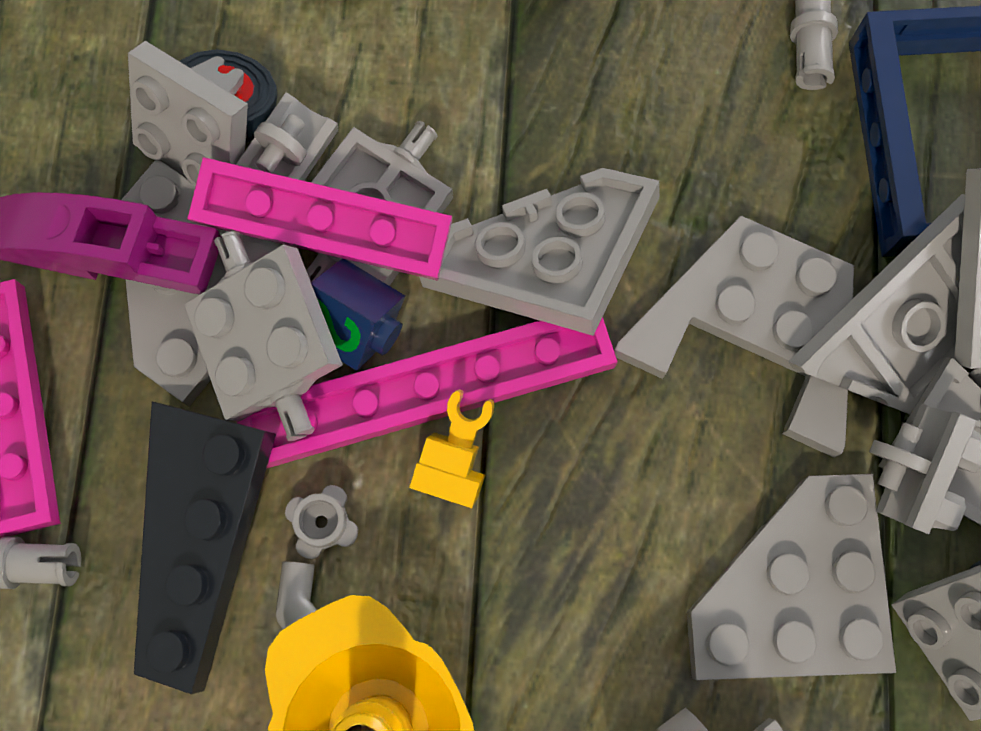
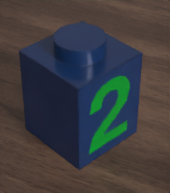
M343 258L311 282L342 362L358 370L376 352L385 355L391 349L403 326L396 319L405 299L404 294Z

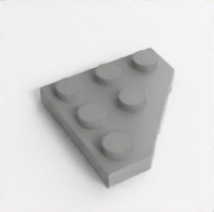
M155 160L122 199L123 201L149 205L158 217L195 224L187 219L195 186L160 160ZM217 229V230L219 231L220 235L223 234V233L229 232V231ZM241 234V239L250 262H255L282 245ZM220 253L218 254L207 290L217 285L226 274ZM126 279L134 367L190 407L211 380L184 307L185 303L197 297L198 294Z
M600 168L580 176L581 184L554 195H550L547 189L541 190L502 205L503 214L474 225L470 224L468 218L451 224L439 279L436 281L420 277L422 286L594 336L659 200V181Z
M873 474L808 476L802 479L786 497L787 500L765 525L758 529L732 559L727 569L687 611L691 677L694 680L896 673Z

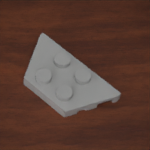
M961 194L788 361L793 369L911 414L943 360L951 357L955 360L965 194Z

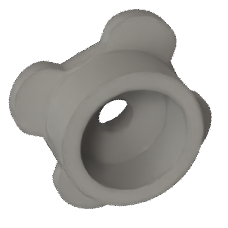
M330 485L325 487L321 494H312L304 499L296 497L287 504L285 516L292 522L294 532L299 538L296 543V550L302 557L315 559L320 556L323 549L337 544L342 547H348L357 539L358 527L355 523L349 521L345 509L347 494L342 488ZM320 516H325L328 520L324 528H318L316 525V520Z

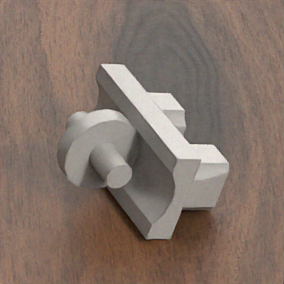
M285 93L266 122H261L255 130V138L236 165L305 181L338 132V123L311 111L295 97Z
M920 404L912 425L902 424L893 446L874 440L869 452L887 460L878 481L879 485L886 488L876 512L926 534H930L932 528L950 531L957 530L966 510L965 498L949 492L948 488L957 467L973 473L981 469V434L974 430L977 420L957 412H947Z

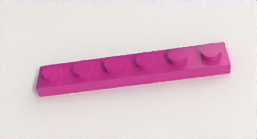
M603 317L594 336L547 322L537 321L312 385L301 396L311 425L314 427V432L306 434L307 436L304 438L287 441V435L276 407H265L251 416L237 421V424L276 434L267 468L447 417L448 400L459 389L463 391L460 411L464 412L482 407L488 399H492L495 403L613 369L616 367L617 359Z

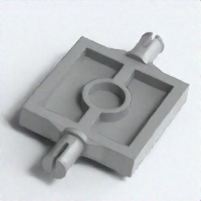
M422 121L415 123L414 128L399 147L377 142L353 127L311 182L437 213H443L453 199L452 188L429 175L419 162L432 142L438 137L435 130L429 125L425 129V123ZM317 252L318 256L306 270L310 282L342 258ZM348 260L389 286L399 274L398 271Z
M238 231L221 234L222 238L217 237L214 243L226 270L225 276L220 279L217 285L185 303L184 307L224 419L241 421L265 407H276L287 435V441L304 438L307 436L306 434L314 432V427L311 425L301 396L308 391L318 378L339 368L343 364L297 248L281 245L255 262H250L241 239V233Z

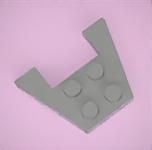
M740 216L618 342L614 351L615 356L624 362L663 379L688 324H691L805 376V380L782 434L835 458L842 454L845 447L848 390L793 369L788 361L853 299L854 265Z

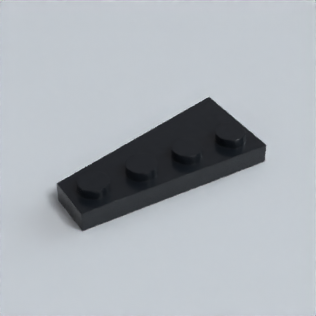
M152 401L134 675L189 694L205 691L275 440V433Z

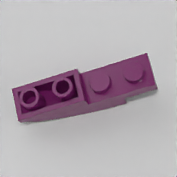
M42 192L20 193L0 197V260L96 280L99 273L198 295L207 290L219 254L214 240L217 237L222 238L216 228L158 217L149 205L118 199Z

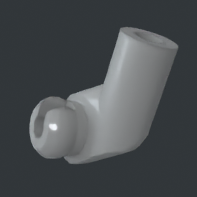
M282 562L276 606L277 622L282 629L317 610L310 602L314 564Z

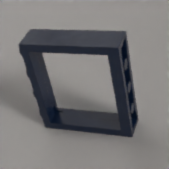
M981 6L867 12L849 41L881 257L898 256L931 224L926 223L899 56L981 51Z

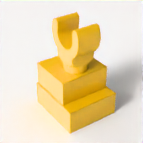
M459 389L451 395L447 404V413L452 422L449 436L434 432L426 438L409 488L472 508L479 497L485 474L472 470L479 446L473 445L478 430L485 426L494 414V401L488 399L484 403L482 414L479 418L468 419L460 411L463 391Z

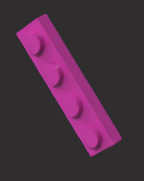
M205 157L202 158L187 218L195 224L229 232L238 231L242 235L436 281L439 279L452 224V216Z
M15 279L0 282V538L61 524L25 287Z

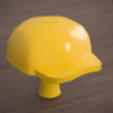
M350 595L316 610L280 631L268 648L265 675L273 712L268 731H474L473 722L461 694L440 656L428 644L415 641L389 608L371 596Z

